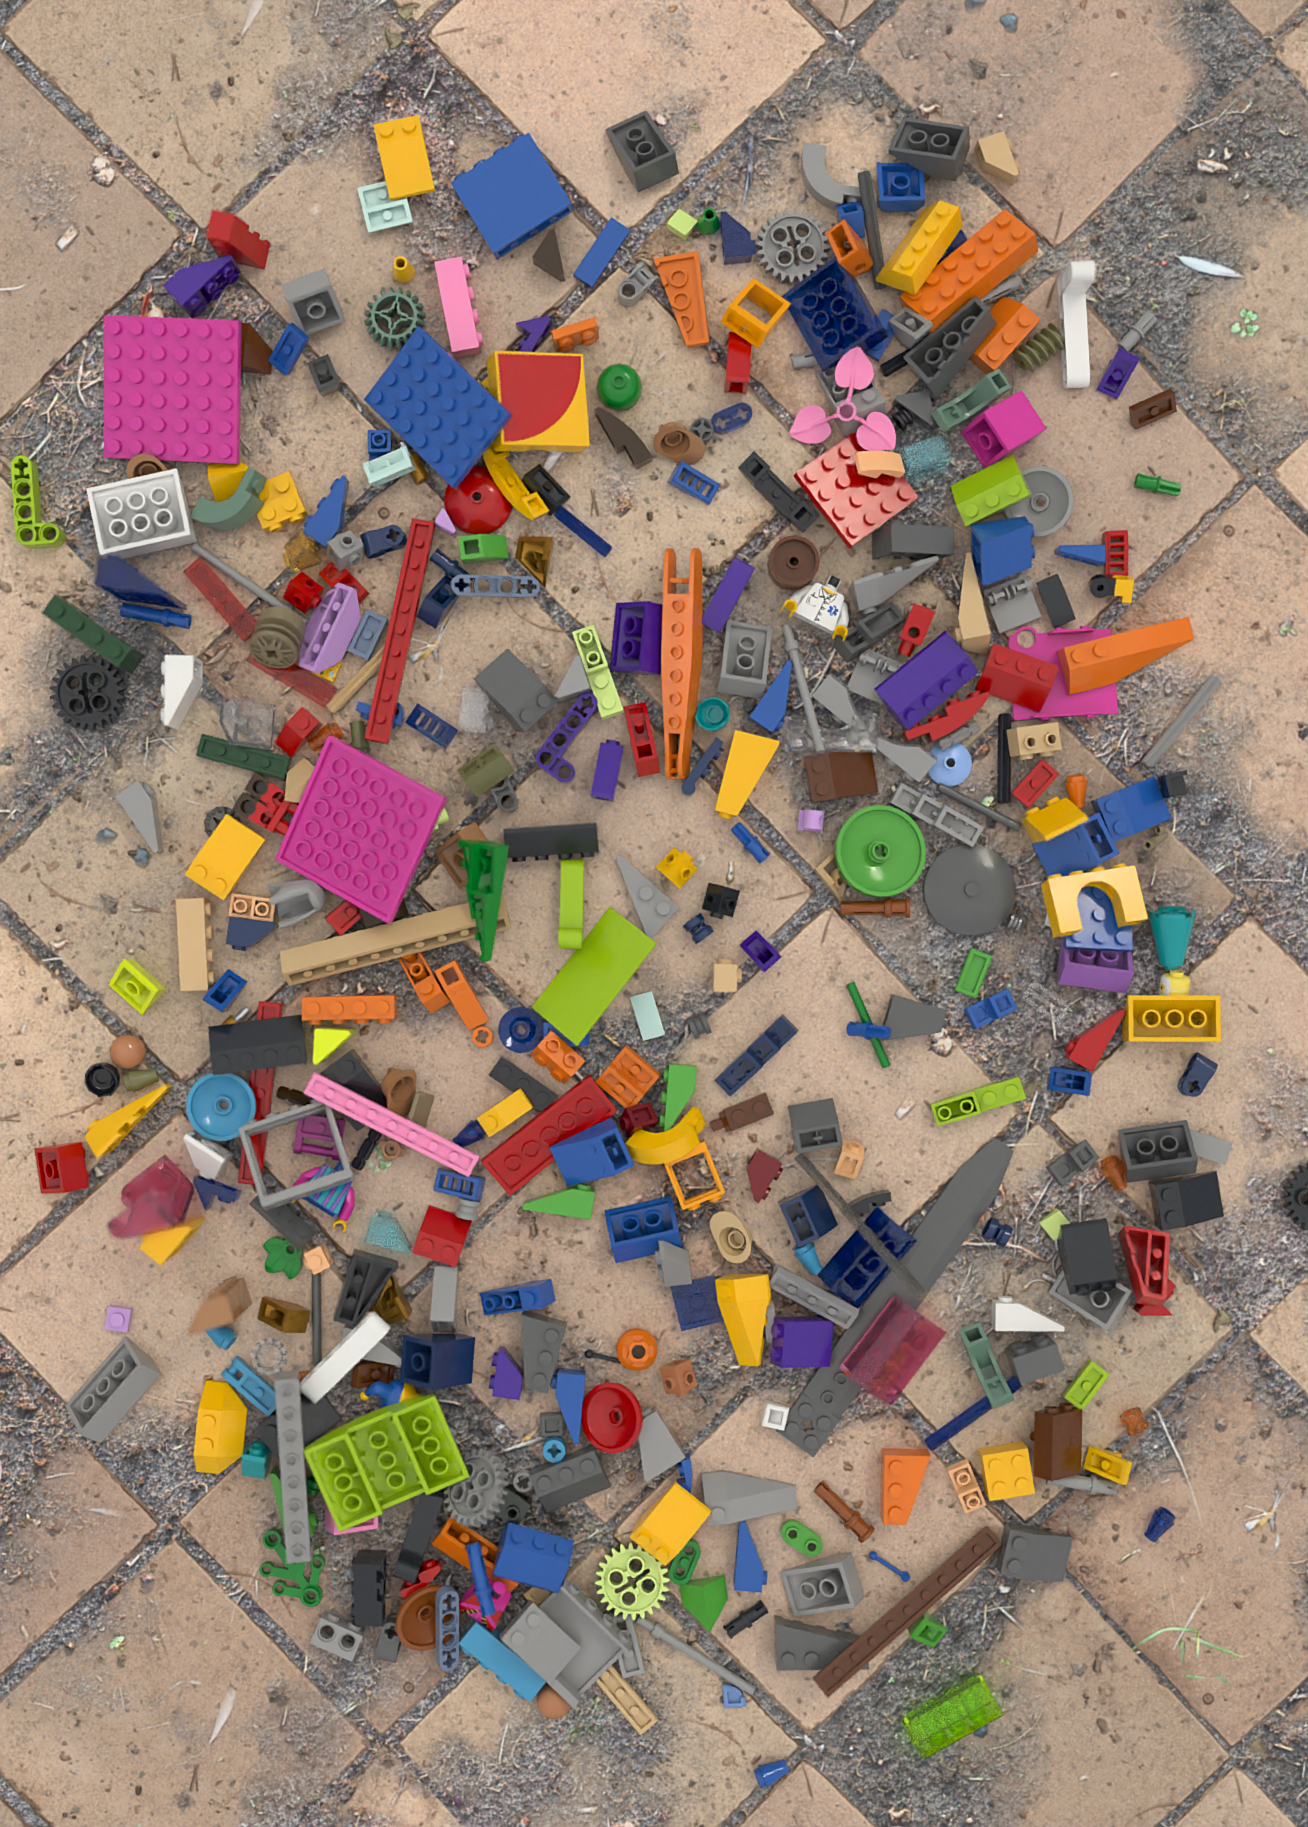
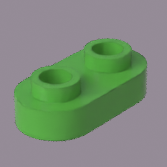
M788 1519L781 1525L782 1539L793 1548L808 1557H815L821 1553L823 1543L821 1537L816 1532L796 1519ZM790 1530L797 1532L795 1536H790L788 1533ZM809 1543L816 1544L813 1549L807 1547Z

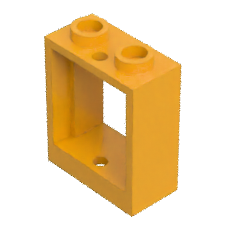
M752 278L728 306L720 323L759 349L783 320L791 303L755 278ZM746 298L773 315L767 324H764L740 307Z
M704 1139L700 1140L699 1145L687 1155L672 1162L664 1163L682 1210H695L701 1207V1202L709 1200L710 1203L722 1198L721 1194L725 1193ZM703 1152L717 1187L685 1199L672 1164Z

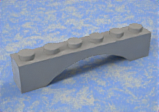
M831 672L812 695L815 698L813 702L823 710L825 708L833 713L831 715L833 719L840 724L846 723L851 727L849 731L857 738L862 736L868 741L867 746L874 752L878 753V751H881L886 756L885 760L893 767L898 765L904 770L903 775L909 780L920 782L936 763L937 757L921 744L897 742L874 731L857 712L850 696L849 686Z

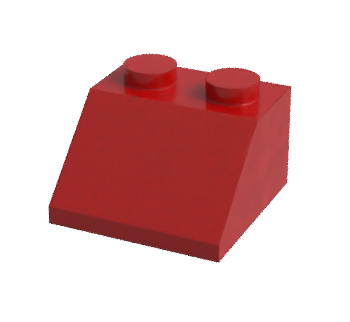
M82 1142L34 1148L41 1194L66 1193L89 1188V1174L85 1165L86 1153Z
M429 1205L412 1253L456 1267L472 1220L456 1217L455 1213Z

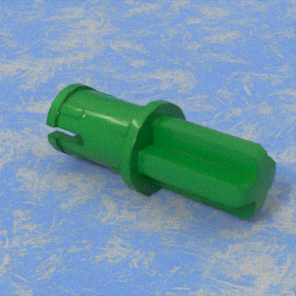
M1138 473L1134 481V488L1153 491V494L1158 492L1178 496L1181 491V484L1161 479V476L1156 478Z

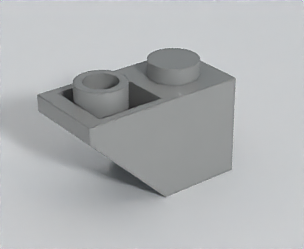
M664 1240L659 1241V1250L655 1251L658 1276L659 1279H664V1286L692 1284L688 1251Z

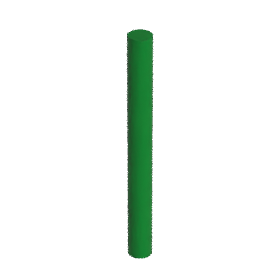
M855 982L846 984L862 1023L872 1022ZM872 1038L870 1041L882 1068L890 1066L891 1064L880 1039Z

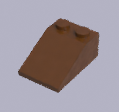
M871 748L807 756L803 759L811 804L878 793Z

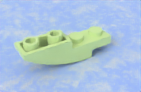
M594 625L573 631L572 634L588 681L598 701L597 706L602 720L624 713Z

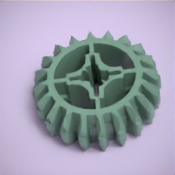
M389 287V293L386 294L381 289V297L373 295L375 303H367L371 310L364 312L365 316L368 317L364 320L366 326H370L367 332L369 335L373 334L372 340L374 342L379 341L380 347L383 348L388 343L389 350H392L394 345L397 346L398 350H401V344L408 341L418 326L426 327V322L422 320L427 317L426 312L422 311L424 306L422 303H418L419 298L416 295L411 297L412 293L410 290L403 294V289L399 287L397 293H395L393 287ZM392 304L390 309L382 310L385 306ZM401 305H407L413 311L414 317H409L408 314L402 313ZM398 313L400 319L397 320V322H394L393 325L391 318H394V316ZM377 320H381L389 325V334L383 332L378 327ZM404 327L409 328L405 332L398 334L400 329Z

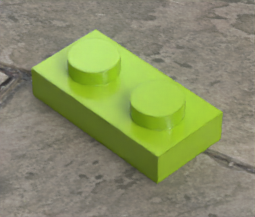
M1089 1359L1062 1396L1083 1411L1110 1374Z

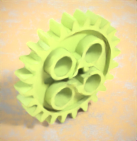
M630 1541L629 1548H625L624 1544L621 1543L620 1551L615 1547L612 1548L613 1556L605 1554L607 1563L603 1561L599 1563L603 1570H597L596 1574L602 1578L596 1580L595 1584L602 1587L597 1590V1594H604L600 1601L601 1603L609 1602L607 1611L613 1607L615 1608L614 1616H617L619 1612H623L624 1620L628 1614H631L632 1619L635 1620L636 1614L639 1613L641 1618L644 1619L646 1610L652 1615V1606L656 1608L661 1607L658 1599H666L662 1591H669V1587L663 1583L670 1581V1578L663 1576V1574L668 1571V1568H661L662 1563L646 1550H643L641 1546L638 1545L637 1548H634L632 1541ZM634 1558L639 1559L643 1564L642 1568L639 1570L632 1569L630 1561ZM647 1568L650 1569L649 1573L637 1579L636 1586L631 1583L619 1593L615 1592V1589L628 1582L630 1575L632 1578H635ZM612 1572H620L623 1580L619 1583L613 1582L610 1577ZM645 1579H651L655 1587L651 1590H646L643 1588L642 1582ZM625 1592H632L635 1595V1600L627 1603L623 1599V1594Z

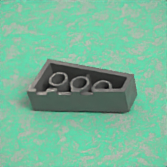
M974 296L903 356L912 373L937 399L995 327L996 322L988 307L977 296Z
M774 1615L776 1670H821L860 1635L840 1630L834 1631L823 1626L804 1624L802 1621L794 1619L792 1621ZM869 1662L861 1670H869Z

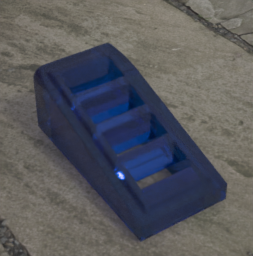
M418 703L405 722L445 749L458 732V729ZM422 712L425 713L424 717L417 725L416 721L418 720ZM430 717L433 718L426 730L423 729ZM439 722L440 726L438 727L434 735H432L431 733L433 732V730Z

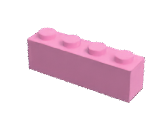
M462 257L435 261L453 357L459 358L480 354V346L484 345L481 331H476L475 323H479L477 308L472 309L471 301L475 300L472 286L468 287L466 278H471L468 264H463Z

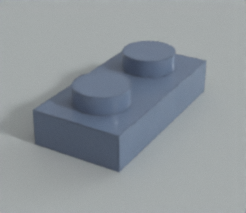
M367 609L347 651L369 661L388 623V619Z

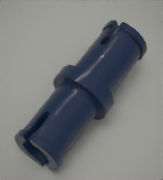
M438 548L429 559L445 571L444 574L447 577L451 576L454 578L457 575H471L458 565V561L451 560ZM459 579V583L464 588H467L469 584H464L462 579Z

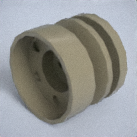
M273 606L262 610L249 642L250 653L258 662L268 667L280 669L293 665L306 633L304 620L296 612L285 607Z

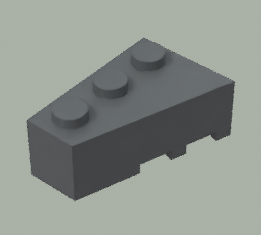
M897 520L890 521V525L872 532V560H879L883 556H894V559H901V556L915 557V559H927L938 556L939 559L954 555V527H945V523H933L931 526H926L925 522H912L911 525L904 524V521Z

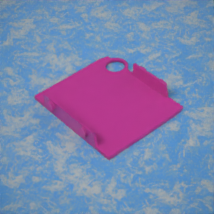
M1088 625L1080 626V629L1064 630V627H1057L1048 633H1037L1031 627H1022L1014 635H1009V649L1059 666L1053 686L1041 711L1038 713L1012 703L1013 721L1040 719V722L1050 721L1049 718L1086 716V719L1095 718V715L1118 714L1116 682L1068 696L1057 651L1065 647L1111 636V629L1094 630V628H1089ZM1030 630L1034 634L1035 642L1031 647L1024 648L1019 645L1017 636L1020 631Z

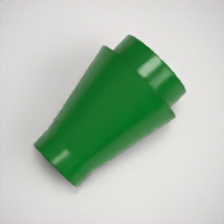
M706 208L698 218L697 227L701 233L712 235L720 227L719 218L713 208Z

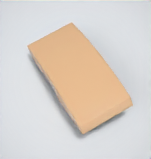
M862 451L854 454L858 474L877 478L882 473L898 478L905 474L903 461L899 453Z
M231 893L228 916L273 922L276 904L271 905L270 898Z
M967 1459L946 1467L965 1514L986 1506L980 1487Z

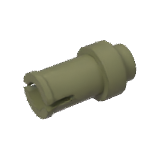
M353 721L349 723L352 737L350 745L367 754L366 750L369 749V743L364 739V721Z

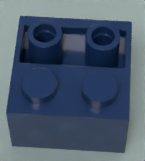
M820 1183L778 1201L798 1248L821 1238L838 1226Z

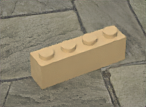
M208 898L176 899L180 991L210 990L216 983L215 971H212L211 964L215 960V953L210 943V939H213L214 931L213 926L209 922V916H212L213 909L212 903L208 901Z

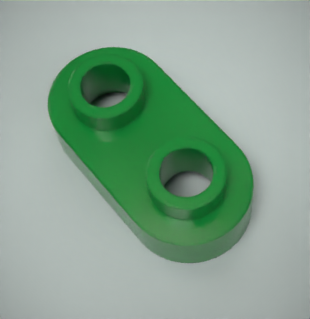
M690 1538L681 1551L672 1559L669 1566V1578L674 1584L684 1585L691 1579L701 1554L700 1545L696 1540ZM688 1546L693 1548V1551L690 1553L685 1551V1548ZM683 1568L684 1572L678 1574L676 1572V1569Z

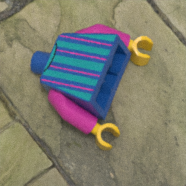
M339 1160L334 1169L324 1165L322 1168L315 1167L302 1173L293 1184V1187L344 1170L341 1160ZM352 1181L302 1198L336 1219L333 1229H335L337 1223H341L344 1226L342 1233L345 1232L348 1226L347 1220H349L355 1206V1191L351 1187Z

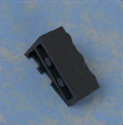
M359 1550L356 1557L352 1559L353 1581L351 1594L354 1595V1603L351 1606V1618L355 1619V1626H383L386 1608V1550Z

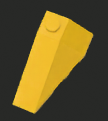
M729 1274L715 1280L718 1305L740 1366H760L764 1346L763 1331L768 1321V1317H766L767 1306L770 1305L771 1301L768 1274Z

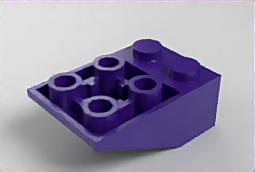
M227 255L179 269L163 284V287L185 313L193 319L195 316H200L205 311L206 305L212 300H217L222 295V290L228 284L232 285L235 283L241 271L233 257Z

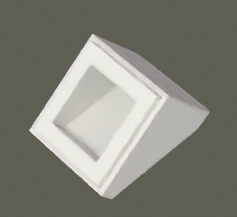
M765 1400L760 1419L761 1425L784 1431L789 1407Z

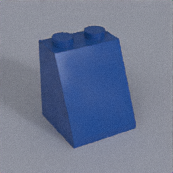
M1025 516L971 524L972 560L975 572L982 585H988L1032 567V559L1035 558L1034 546L1031 545V538L1034 537V527Z

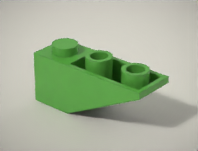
M669 1063V1068H664L663 1082H667V1091H662L661 1105L666 1106L665 1114H660L659 1126L664 1128V1132L671 1129L695 1091L696 1065Z

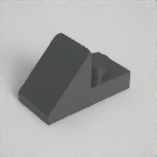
M328 354L307 363L322 397L343 388Z

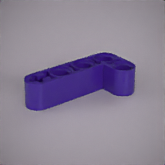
M583 693L578 697L536 754L538 766L563 784L574 780L575 770L562 756L598 708L597 698L591 693ZM589 699H591L593 707H587L584 710L583 713L587 716L583 718V716L575 710L576 708H578V710L581 711L584 707L582 701H588ZM573 716L578 717L580 725L577 728L569 727L567 725L569 718ZM557 735H564L567 738L564 746L558 747L554 744V739ZM544 753H549L553 756V761L549 765H543L540 762V757ZM562 767L571 769L569 778L562 779L559 777L558 772Z

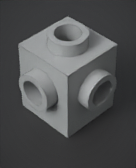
M351 530L339 533L327 542V556L339 571L349 566H355L363 559L364 544L360 537L355 536Z

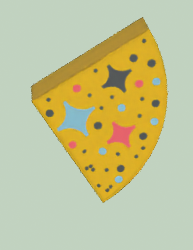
M340 661L318 674L314 672L312 674L334 683L343 662Z

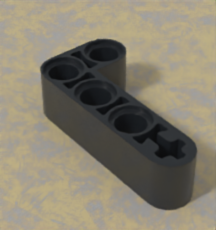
M440 1489L429 1495H426L424 1492L420 1495L392 1575L393 1577L414 1584L445 1496L443 1493L445 1490Z

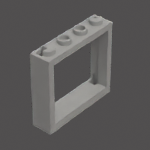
M316 1099L311 1100L309 1105L303 1107L301 1105L288 1108V1112L279 1114V1112L268 1114L265 1116L266 1119L258 1122L257 1120H250L249 1123L243 1124V1127L238 1128L260 1202L265 1211L355 1180L333 1109ZM326 1112L344 1170L268 1195L250 1137Z

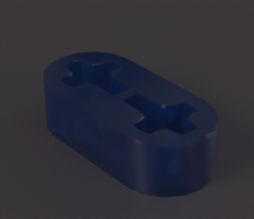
M742 402L715 413L711 419L713 432L722 435L748 424L753 413L750 405ZM739 409L743 412H748L745 416L746 419H742L741 416L735 419L733 417L738 414ZM718 418H721L722 421L730 419V421L725 423V428L715 425Z

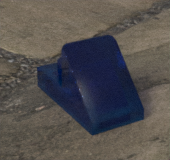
M200 1174L195 1176L193 1180L206 1211L211 1208L215 1196H218V1200L230 1204L231 1201L236 1202L242 1192L216 1180H208Z

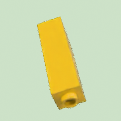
M737 730L734 731L714 812L719 813L718 817L731 820L732 816L737 817L778 748L780 741Z

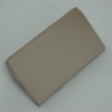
M420 1091L417 1092L414 1096L408 1120L425 1128L434 1096Z

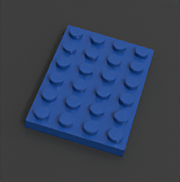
M420 326L417 327L364 398L453 488L459 486L513 416Z

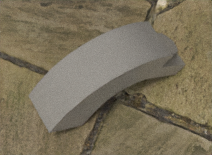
M804 143L801 156V175L810 195L817 202L832 210H836V206L842 205V203L848 204L859 201L860 205H862L859 187L839 184L828 175L825 168L827 146Z

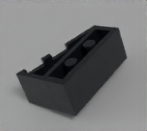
M354 1249L334 1310L333 1321L356 1327L379 1292L385 1287L389 1278L398 1269V1261Z

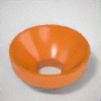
M640 1328L630 1329L624 1332L618 1339L616 1355L620 1363L627 1369L633 1371L644 1370L651 1366L656 1359L657 1343L648 1331ZM636 1345H642L645 1349V1353L641 1358L632 1356V1348Z

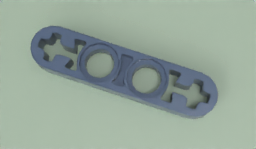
M457 575L450 582V590L456 596L530 598L538 594L540 584L536 578L531 576ZM459 579H462L464 584H470V579H474V593H470L471 588H463L462 592H459V588L455 587L454 584L458 583ZM484 579L489 582L490 589L488 592L483 593L478 590L477 584L479 580ZM503 580H509L512 583L513 588L510 593H504L500 589V584ZM516 580H520L519 585H525L530 581L531 585H535V589L531 590L530 594L527 589H519L520 594H516Z
M450 1585L442 1586L438 1589L435 1596L436 1662L443 1671L453 1670L459 1662V1595ZM452 1614V1618L448 1622H442L445 1615ZM452 1634V1638L449 1642L442 1643V1640L446 1635Z

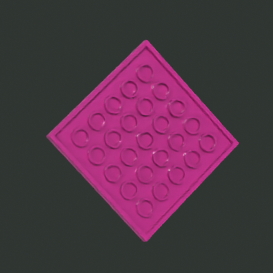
M104 315V458L131 459L138 454H149L163 461L240 464L241 321Z
M328 736L275 860L384 922L392 923L448 798L334 736Z

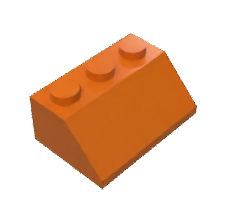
M1004 296L990 309L996 322L995 327L969 358L986 375L999 369L1041 320L1024 304Z

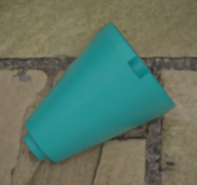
M1161 906L1159 911L1153 912V908H1150L1148 915L1159 963L1166 970H1178V966H1182L1185 960L1196 917V910L1191 908V912H1186L1185 907Z

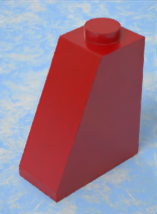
M729 332L724 392L747 394L750 377L751 343L735 332Z

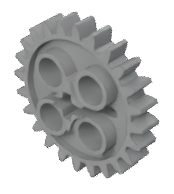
M794 208L792 214H789L788 210L784 209L783 216L776 212L775 220L768 217L767 223L769 226L762 224L761 230L764 233H758L757 238L760 241L756 242V248L761 250L757 251L756 256L762 258L759 265H767L765 274L772 271L773 280L780 276L781 284H783L785 279H789V284L792 285L793 280L797 279L799 285H801L803 277L809 282L811 280V273L818 276V268L824 269L825 264L823 261H828L829 255L825 252L830 251V246L826 244L829 240L827 236H823L827 228L819 229L821 220L813 222V213L808 218L805 217L806 210H803L801 215L797 214L796 208ZM788 227L792 231L793 246L797 247L795 255L799 266H795L793 248L789 246L791 239L787 230ZM805 230L808 235L800 237L796 231ZM781 234L785 237V240L778 242L774 239V236ZM809 252L812 258L804 259L801 253ZM780 257H787L790 262L782 264L778 259Z
M473 1449L472 1453L465 1452V1458H462L470 1477L450 1485L443 1493L448 1495L444 1503L449 1504L446 1511L452 1513V1519L468 1527H479L480 1523L487 1524V1518L494 1519V1511L500 1512L498 1505L499 1503H505L502 1495L508 1494L504 1487L509 1482L504 1481L508 1473L503 1471L506 1465L500 1463V1457L483 1449H480V1451Z

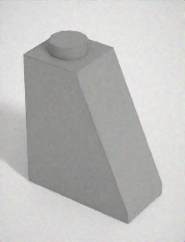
M444 1263L434 1267L430 1322L433 1331L456 1332L459 1270L458 1267Z
M656 1406L653 1408L646 1407L642 1410L643 1424L638 1437L646 1483L685 1459V1451Z

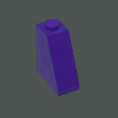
M606 739V743L601 742L590 794L591 798L614 802L624 746H619V741Z

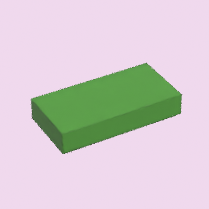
M970 948L954 990L976 999L993 956Z

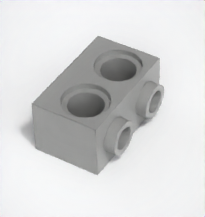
M324 1610L310 1644L352 1662L366 1628L355 1626V1620L348 1621L341 1618V1615L335 1611L328 1612ZM323 1626H331L334 1632H326ZM351 1635L354 1637L355 1641L348 1642L345 1640L344 1636Z

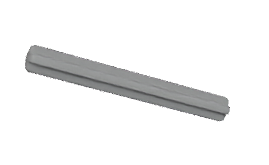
M1211 675L1143 758L1142 763L1146 767L1153 768L1218 688L1221 680L1217 676Z

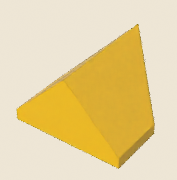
M242 462L240 464L208 463V481L216 502H223L233 496L249 466Z

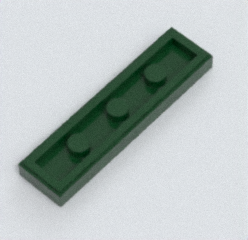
M205 734L201 735L196 753L198 757L286 780L292 759Z

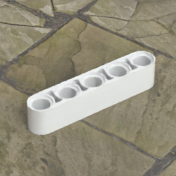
M374 1311L370 1312L300 1382V1392L314 1404L317 1403L385 1336L390 1329V1325Z

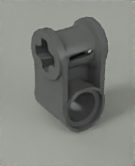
M390 1614L386 1617L373 1658L396 1663L401 1646V1640L396 1633L395 1627L397 1614Z

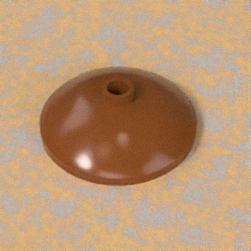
M429 1585L420 1588L412 1593L401 1605L396 1616L395 1627L399 1639L406 1647L417 1651L436 1648L435 1596L438 1589L443 1585ZM459 1609V1623H460L461 1616H462V1610H461V1609ZM452 1614L445 1615L442 1622H448L452 1618ZM452 1634L446 1635L443 1638L442 1643L446 1642L452 1636Z

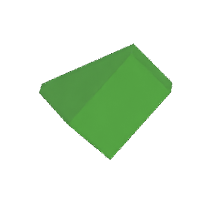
M925 1612L907 1628L913 1639L933 1648L948 1631L944 1625L928 1612Z

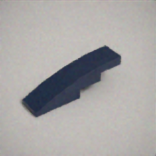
M782 1014L714 1081L731 1097L798 1032V1029Z

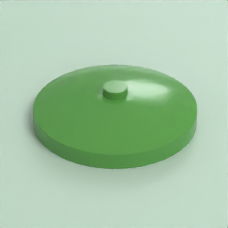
M875 805L857 811L843 823L835 840L834 856L841 876L853 889L871 897H890L908 889L918 879L925 864L926 846L921 830L910 816L894 807Z

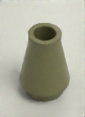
M156 1068L131 1070L127 1074H123L127 1092L133 1091L135 1093L159 1081Z

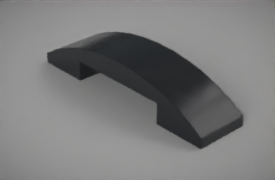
M753 451L738 467L739 471L784 518L804 533L819 515L804 500L801 501L769 469L770 466Z

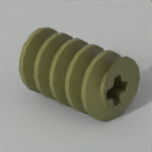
M1049 323L1040 333H1036L1033 339H1028L1026 345L1022 344L1019 350L1012 352L1015 362L1023 370L1028 369L1032 373L1035 372L1034 363L1041 367L1043 365L1041 358L1045 361L1050 360L1048 352L1055 356L1057 354L1055 347L1059 350L1064 349L1061 333L1056 326Z

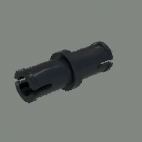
M760 1600L745 1612L743 1610L739 1612L740 1615L724 1625L723 1628L727 1631L726 1633L730 1639H732L745 1628H751L753 1626L752 1623L768 1614L769 1611L765 1608L762 1600Z

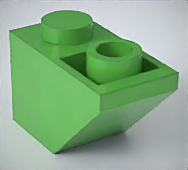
M477 534L458 537L463 565L509 559L505 535Z

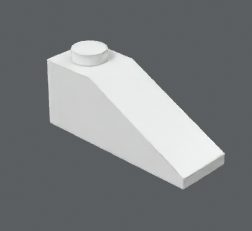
M998 1296V1299H992L991 1327L995 1331L1064 1332V1326L1060 1322L1012 1299L1011 1296Z

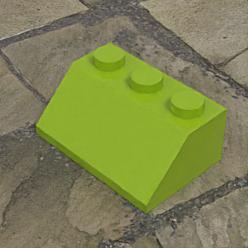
M1014 454L951 485L956 506L966 527H971V524L980 523L1032 497Z

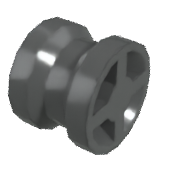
M698 418L692 423L690 432L696 434L703 440L704 444H707L713 435V425L708 419Z
M704 1012L699 1013L695 1018H686L695 1039L700 1038V1035L703 1033H712Z

